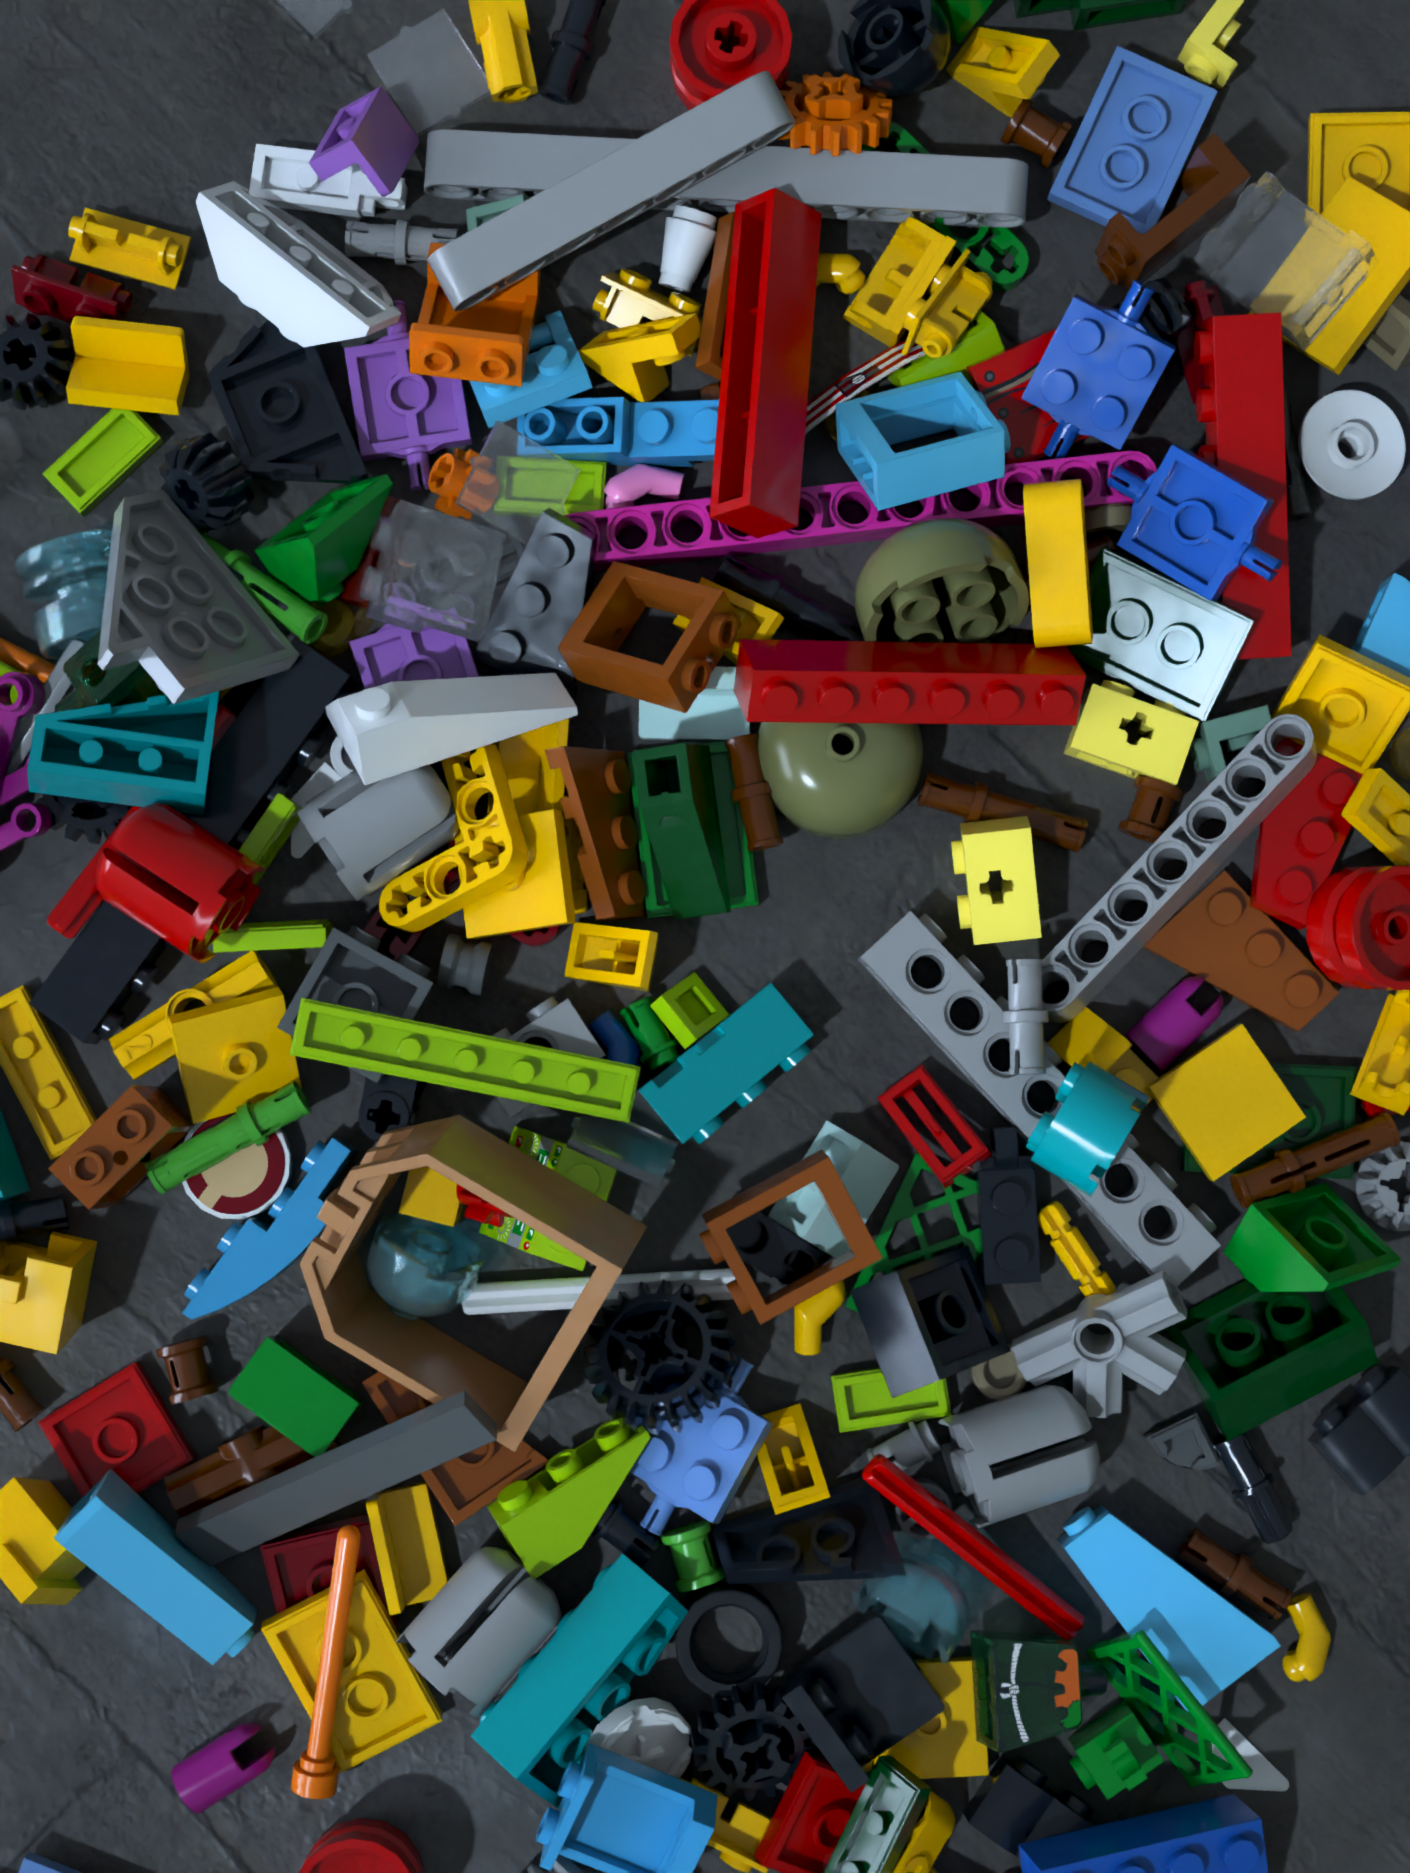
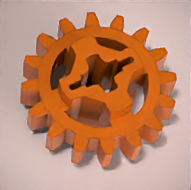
M824 72L822 77L816 74L811 76L806 74L802 75L801 84L788 80L785 82L784 90H779L796 124L790 131L779 137L778 140L790 139V148L792 149L802 146L803 148H810V154L812 155L818 154L822 149L830 150L833 157H839L841 150H850L855 154H860L863 144L876 148L879 146V137L888 138L892 99H887L882 93L873 92L860 85V80L849 74H844L840 77H833L830 72Z

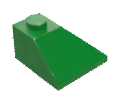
M385 474L332 488L254 551L276 582L284 585L307 603L314 601L316 606H321L337 597L344 590L345 587L341 582L358 568L393 483L388 475Z
M1326 1183L1307 1187L1293 1194L1290 1192L1251 1204L1223 1252L1240 1270L1243 1277L1260 1292L1327 1291L1396 1268L1402 1260Z

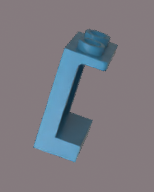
M589 1743L579 1764L572 1761L568 1763L557 1793L558 1796L563 1798L557 1810L550 1807L546 1809L535 1841L543 1844L539 1867L551 1871L558 1855H562L604 1873H693L715 1829L718 1794Z

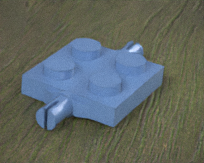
M736 1355L738 1359L737 1366L725 1370L733 1381L731 1388L714 1389L721 1400L719 1408L710 1407L707 1403H703L699 1407L704 1417L702 1423H696L690 1414L681 1417L683 1427L681 1433L673 1431L668 1420H664L658 1436L649 1432L646 1421L642 1424L651 1438L629 1472L645 1481L651 1491L656 1494L640 1525L658 1536L662 1535V1531L676 1507L688 1508L709 1522L719 1524L774 1424L751 1410L743 1398L738 1395L749 1372L754 1367L751 1362ZM674 1382L667 1386L663 1393L670 1392L685 1382Z

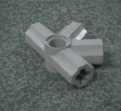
M1162 1270L1110 1295L1094 1294L1086 1297L1080 1302L1076 1311L1013 1339L1011 1348L1015 1354L1019 1370L1026 1381H1030L1035 1387L1073 1370V1396L1084 1407L1088 1417L1107 1418L1109 1415L1122 1412L1123 1374L1158 1395L1169 1389L1186 1359V1350L1156 1332L1187 1319V1308L1172 1276H1168ZM1100 1323L1109 1327L1112 1332L1099 1335L1091 1332L1086 1326Z

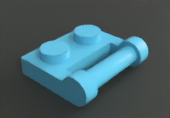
M560 310L545 315L546 321L534 326L529 352L540 347L543 348L528 355L522 387L469 381L488 428L593 388L587 369Z

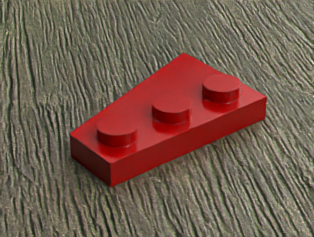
M1285 738L1278 743L1275 752L1282 756H1292L1300 752L1303 745ZM1317 753L1316 763L1311 771L1260 823L1259 838L1256 840L1250 906L1299 930L1307 926L1306 916L1313 894L1329 877L1352 826L1341 816V813L1363 776L1362 774ZM1265 782L1261 784V792L1265 787Z

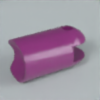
M1193 976L1183 979L1125 1033L1162 1072L1200 1037L1221 1014L1223 1007L1222 994L1215 997L1199 1013L1186 1000L1204 982L1205 977Z
M255 1722L242 1723L173 1766L171 1774L175 1789L191 1811L197 1814L206 1811L255 1779L271 1766L275 1756V1745L264 1750L244 1765L235 1757L233 1752L234 1748L256 1734L263 1727L262 1725Z

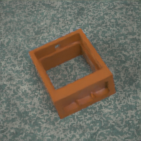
M613 561L561 641L558 650L579 682L687 713L698 694L706 688L710 675L725 650L734 643L741 623L724 590ZM646 606L692 619L663 665L617 652Z
M131 1085L48 1169L88 1210L117 1206L148 1176L147 1172L149 1171L145 1169L146 1162H141L140 1160L148 1152L151 1154L150 1160H153L176 1148L186 1138L188 1131L195 1124L159 1086Z
M822 1149L702 1214L708 1230L699 1234L715 1265L726 1260L735 1277V1280L726 1284L741 1314L743 1315L753 1310L760 1325L883 1258L829 1156ZM814 1182L850 1251L762 1298L726 1229Z

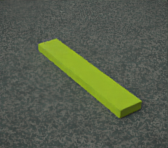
M302 997L289 1054L627 1123L630 1121L640 1072V1066Z

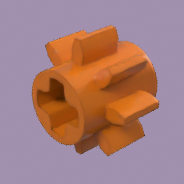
M456 448L453 455L446 453L440 456L434 463L428 478L430 491L439 495L434 508L455 519L461 516L467 520L471 519L473 513L481 514L485 512L493 503L498 489V482L495 476L486 472L492 460L472 449L465 452Z

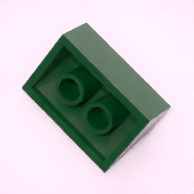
M1245 1280L1187 1310V1319L1164 1329L1170 1341L1186 1350V1359L1182 1365L1202 1403L1227 1441L1378 1363L1368 1324L1340 1286L1327 1291L1260 1292L1252 1283Z

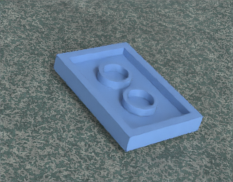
M1117 46L1047 200L1105 227L1109 219L1120 212L1139 234L1146 233L1157 224L1217 94V90Z

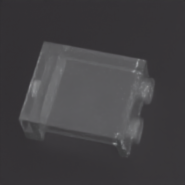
M1269 171L1265 172L1258 182L1251 183L1243 190L1236 202V208L1221 226L1215 227L1207 233L1200 244L1199 252L1194 258V261L1209 281L1217 285V287L1252 313L1281 312L1282 335L1303 351L1308 348L1380 263L1366 239L1352 229L1348 234L1343 232L1287 192L1280 184L1278 178Z

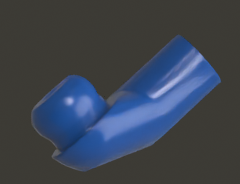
M609 1009L588 1026L608 1049L607 1060L636 1066L640 1065L641 1050L636 1040Z

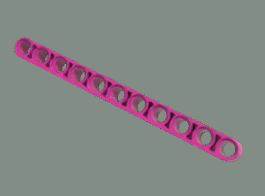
M1121 451L1005 464V477L962 488L970 491L976 497L977 507L974 510L964 512L955 509L949 500V494L952 492L950 491L918 500L923 511L920 515L913 518H905L899 515L894 507L878 511L858 481L801 487L800 508L810 513L813 519L812 524L807 529H787L761 538H755L751 535L745 537L737 536L728 529L726 524L710 518L711 498L577 512L564 516L598 535L593 572L607 571L613 561L642 567L723 558L729 552L734 554V556L883 540L905 527L937 518L965 519L979 523L987 528L1025 524L1024 505H1015L1006 498L1004 487L1011 483H1021L1024 485L1028 483L1060 481L1065 477H1076L1082 480L1087 490L1086 497H1084L1085 510L1106 504L1125 503L1132 505L1134 500L1107 486L1109 477H1115L1111 474L1118 465H1122L1123 468L1135 473L1146 481L1157 469L1151 458L1140 451ZM856 501L864 506L868 517L862 523L849 524L842 520L837 509L845 502ZM685 519L693 520L701 526L703 532L696 541L683 543L672 535L671 531L674 525ZM627 526H638L646 532L647 539L639 548L626 549L616 541L619 531Z

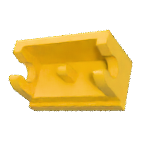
M908 217L905 223H901L885 251L853 302L845 311L843 319L889 347L898 344L907 330L902 326L909 310L919 297L926 300L929 295L930 285L943 264L948 265L951 260L956 241L949 236L945 237L919 220Z
M1397 990L1395 995L1388 994L1350 1092L1352 1096L1403 1116L1410 1106V990Z

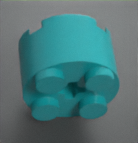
M1089 1061L1086 1067L1076 1062L1073 1064L1055 1097L1063 1105L1055 1117L1046 1111L1044 1112L1029 1137L1026 1148L1034 1152L1031 1158L1032 1162L1091 1197L1099 1183L1090 1179L1089 1176L1093 1174L1102 1179L1141 1114L1132 1109L1131 1106L1142 1111L1150 1096Z

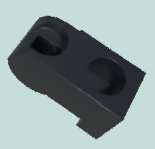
M760 1211L726 1229L742 1261L770 1278L774 1277L786 1285L814 1271L824 1255L823 1252Z

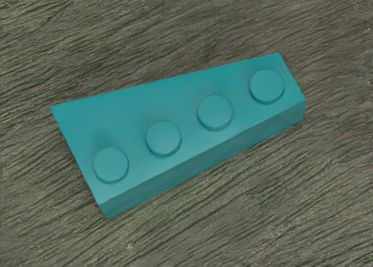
M622 1553L614 1564L606 1566L598 1574L594 1581L593 1589L580 1605L562 1617L557 1625L556 1634L541 1652L533 1655L523 1664L518 1673V1679L500 1700L493 1702L484 1711L480 1719V1725L471 1734V1737L516 1780L558 1808L563 1798L557 1795L558 1788L568 1763L572 1761L579 1764L584 1754L586 1743L596 1726L614 1709L630 1702L628 1699L631 1692L630 1681L635 1674L637 1676L648 1674L687 1615L688 1610Z

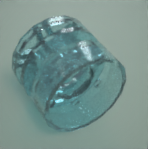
M95 529L64 535L32 547L19 555L15 561L19 577L22 581H27L23 588L27 601L49 604L37 611L31 618L39 648L44 658L60 659L74 638L87 641L99 650L112 529Z

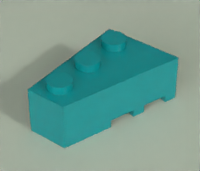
M219 691L178 704H173L165 695L147 697L146 702L115 707H111L109 703L36 715L27 769L29 792L137 807L157 803L168 805L181 813L203 815Z
M770 982L696 1045L683 1053L667 1069L653 1080H650L638 1091L682 1144L691 1137L698 1144H701L725 1124L718 1114L734 1101L743 1109L768 1088L762 1080L766 1074L777 1065L786 1073L806 1057L811 1050L805 1042L814 1034Z

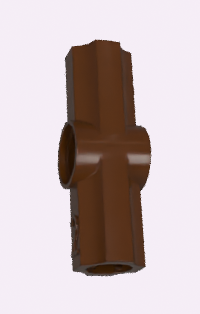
M263 1424L218 1446L219 1451L165 1476L164 1481L168 1498L175 1512L182 1518L315 1457L272 1426L265 1428ZM338 1436L326 1452L341 1446Z

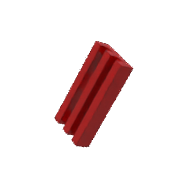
M923 1065L877 1097L881 1106L945 1189L954 1183L953 1179L961 1173L965 1175L972 1170V1165L977 1161L981 1160L983 1162L991 1156L987 1147ZM921 1083L970 1146V1150L964 1154L959 1151L912 1090L913 1087ZM903 1096L953 1161L946 1167L943 1166L894 1101Z

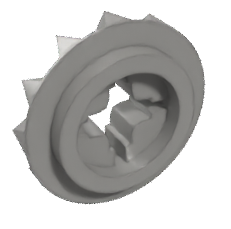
M1401 1141L1399 1146H1393L1366 1157L1360 1165L1356 1177V1195L1364 1213L1377 1225L1393 1231H1410V1194H1406L1403 1203L1397 1202V1192L1389 1190L1388 1186L1380 1185V1181L1400 1179L1402 1170L1405 1169L1408 1171V1181H1410V1142Z

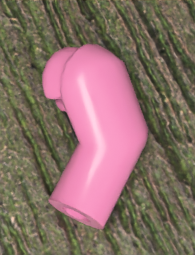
M636 464L609 479L604 488V492L607 494L604 502L606 509L634 506V500L641 498L647 493L679 501L685 474L647 464Z

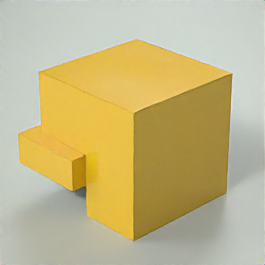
M53 1231L50 1234L48 1248L23 1242L7 1246L6 1241L0 1242V1342L56 1355L82 1326L97 1241Z
M13 1477L0 1489V1579L21 1604L67 1605L83 1589L74 1577L87 1566L54 1539L71 1506L50 1481Z

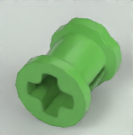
M708 1520L682 1525L661 1535L663 1545L670 1546L679 1576L675 1581L677 1591L679 1592L696 1590L725 1578L723 1568L716 1565L707 1536L711 1531Z

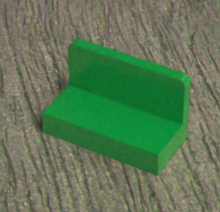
M276 1335L265 1338L228 1391L232 1398L313 1457L322 1455L328 1450L345 1424L356 1417L366 1402L365 1399Z

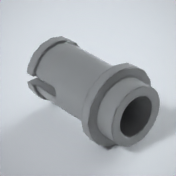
M925 1419L918 1424L913 1420L908 1422L909 1429L865 1451L869 1461L878 1454L884 1455L886 1458L893 1456L889 1460L901 1470H905L924 1459H927L929 1463L934 1461L933 1454L941 1451L942 1448L930 1424Z

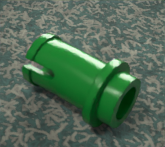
M648 996L622 1009L620 1014L622 1018L624 1017L643 1054L639 1058L641 1064L647 1063L652 1072L678 1059L681 1055L677 1047L681 1044L677 1039H672L665 1024L650 1007L654 1002L653 997Z

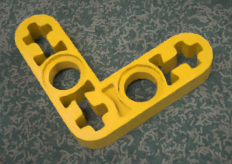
M495 743L477 748L476 752L471 755L470 751L441 760L464 841L398 876L385 886L379 900V912L383 920L389 925L408 932L421 931L513 882L521 876L526 868L528 860L527 845ZM469 759L472 769L464 766V763ZM491 792L494 798L493 808L487 817L477 820L475 816L476 803L483 794ZM501 845L505 847V851L499 854L498 847ZM498 857L500 864L496 866L489 862L495 860ZM474 860L480 862L481 864L477 865L474 862ZM460 866L462 870L461 884L455 892L447 895L444 890L445 876L453 867ZM409 895L417 897L416 899L410 902L408 900ZM407 907L408 913L403 914L402 909Z

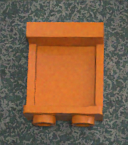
M431 242L427 260L432 253L445 244ZM427 261L428 283L418 323H412L409 331L410 373L522 387L540 301L541 269L482 302L456 312Z

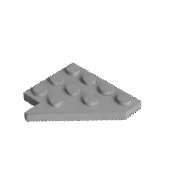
M164 490L125 497L116 509L113 519L97 663L99 667L104 671L139 661L156 682L158 688L166 694L173 704L289 670L300 654Z

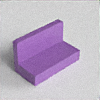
M380 86L339 109L309 164L321 181H324L357 163L378 193L385 197L394 192L419 144V138L384 88Z

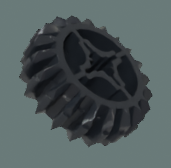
M662 1279L657 1293L652 1294L649 1286L640 1282L638 1286L639 1297L632 1300L626 1292L619 1291L618 1301L621 1307L616 1311L611 1307H601L600 1313L607 1323L605 1326L590 1325L589 1334L597 1343L583 1347L584 1357L588 1362L593 1363L584 1369V1375L590 1384L596 1385L593 1388L592 1395L597 1403H607L606 1412L613 1420H618L625 1415L624 1422L631 1430L636 1431L646 1421L649 1432L657 1436L662 1429L664 1420H668L674 1432L681 1433L683 1427L681 1417L690 1414L696 1423H702L704 1417L699 1407L703 1403H707L710 1407L719 1408L721 1400L714 1389L731 1388L733 1381L724 1370L736 1367L738 1361L735 1353L728 1350L735 1345L736 1338L732 1330L724 1329L728 1319L723 1310H713L714 1303L711 1297L705 1293L694 1299V1290L691 1285L686 1283L674 1295H671L673 1291L670 1281ZM656 1322L655 1325L649 1330L637 1332L642 1327L650 1323ZM686 1324L693 1326L702 1334L703 1352L700 1361L692 1358L689 1351L683 1349L686 1340L683 1331ZM661 1350L669 1351L671 1356H668L664 1361L659 1358V1363L653 1364L649 1358H652L657 1352L662 1357ZM621 1353L628 1355L631 1361L637 1364L634 1373L637 1383L633 1391L622 1385L619 1379L618 1367ZM678 1381L685 1382L680 1387L663 1393L670 1384Z

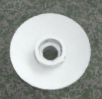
M1340 390L1324 396L1308 410L1299 430V453L1307 473L1318 486L1334 496L1350 500L1366 499L1375 496L1389 487L1402 469L1406 443L1401 424L1393 411L1382 400L1369 393L1359 390ZM1338 442H1342L1349 447V459L1340 452Z

